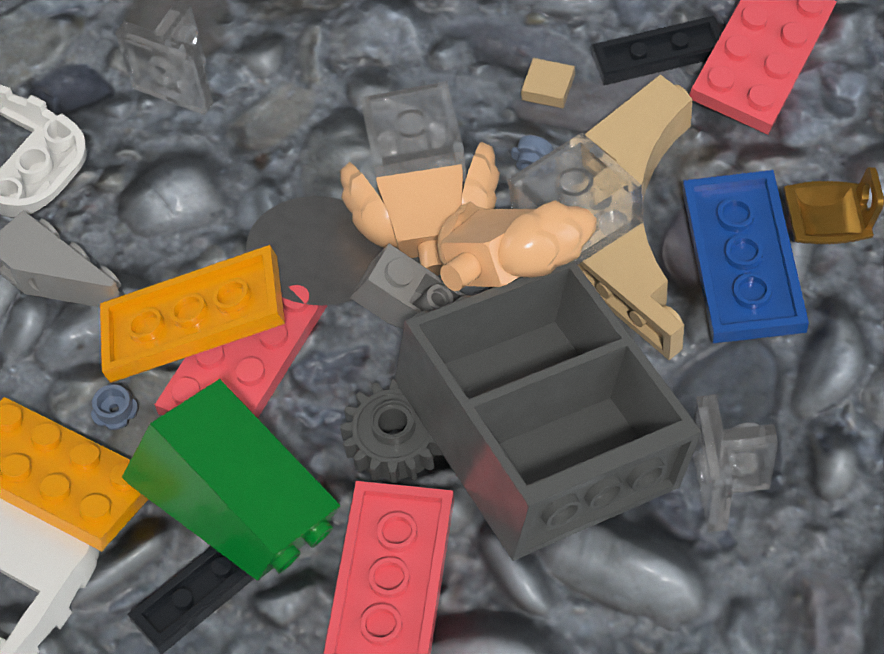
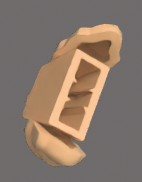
M480 142L473 156L465 184L463 183L462 164L376 177L377 193L356 166L349 162L340 170V181L343 187L341 198L352 213V222L364 237L377 246L385 248L388 244H391L410 258L419 257L420 264L438 276L440 275L441 268L444 266L439 258L437 246L442 226L450 216L455 215L461 205L470 201L477 207L494 209L497 201L495 190L498 185L500 172L495 165L493 147Z
M556 200L543 204L537 209H485L484 207H477L470 201L461 205L455 215L450 216L440 230L437 246L439 258L444 265L440 270L441 279L449 289L460 291L465 286L502 287L519 277H540L551 274L556 267L579 258L583 246L596 231L597 218L586 208L566 206Z

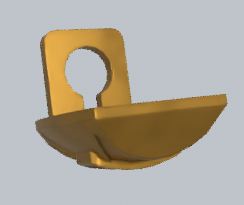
M867 167L859 184L839 181H813L787 185L783 188L795 242L840 244L873 238L872 228L884 207V196L876 167ZM871 188L872 203L871 207L868 208L867 202L869 200V189Z

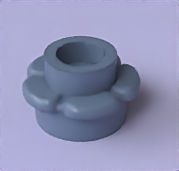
M532 135L523 136L520 138L518 146L512 148L511 157L517 161L516 166L519 170L530 175H538L542 170L547 171L552 168L553 146L543 138Z
M107 385L99 389L93 396L91 417L98 426L102 427L105 425L109 430H118L125 427L128 420L136 416L138 404L136 400L132 399L131 392L122 386ZM114 407H119L116 412L110 411Z

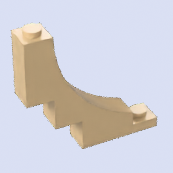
M660 74L584 134L585 162L599 174L577 191V206L588 209L597 218L596 231L583 246L579 258L574 261L612 312L665 358L671 360L683 349L684 324L677 312L671 307L666 306L668 280L657 264L649 246L643 225L642 204L651 176L661 158L671 145L691 127L693 99L683 87L672 84Z

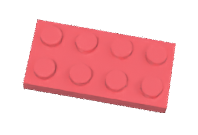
M740 0L696 79L689 96L699 104L769 135L837 1Z
M301 285L289 286L305 304L282 297L285 324L184 358L154 404L158 414H166L207 386L221 379L242 403L259 418L328 305L306 304L310 297L308 290Z
M363 481L355 482L324 654H431L455 500L453 490Z

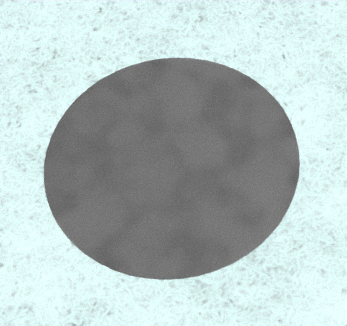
M325 196L295 198L272 207L254 223L246 242V253L271 245L277 255L282 297L305 304L289 288L292 285H301L309 292V301L306 303L308 305H335L352 301L350 296L369 264L384 249L369 241L358 231L352 222V213L348 210L343 200Z

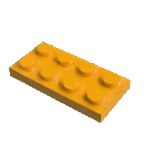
M271 245L100 303L102 373L107 380L112 383L285 324L278 260Z
M3 397L0 400V498L102 552L149 500L122 478L130 459Z

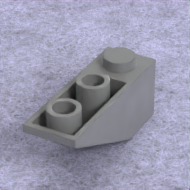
M23 210L0 230V275L24 294L100 307V303L121 296L118 290L121 287V283L114 273L105 266L99 269L94 266L84 250L76 243L71 242L67 245L60 239L55 228L45 219L37 221Z
M388 244L369 264L350 298L385 322L403 329L405 321L422 311H433L452 304L458 298L465 296V294L461 291L449 289L440 277L391 244Z

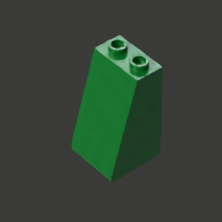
M218 379L150 423L122 475V478L130 486L257 581L272 569H275L278 574L286 570L300 556L301 552L299 549L306 543L311 548L321 543L333 530L334 527L329 522L341 506L221 379Z

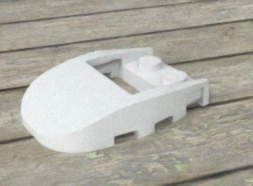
M0 85V115L32 132L0 168V215L16 217L23 210L31 214L51 202L81 169L85 162L87 151L84 135L73 121L63 114L55 115L47 109L45 101L33 95L26 99L12 94L11 88Z
M1 498L0 572L39 594L23 614L9 638L5 640L0 637V654H38L40 652L38 645L55 627L61 629L72 614L69 606L78 589L85 588L97 565L99 550Z

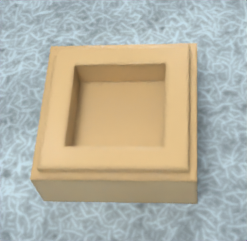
M533 58L521 90L522 100L564 109L575 77V66Z

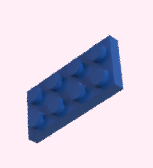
M774 170L683 180L682 191L713 344L807 333L809 321Z

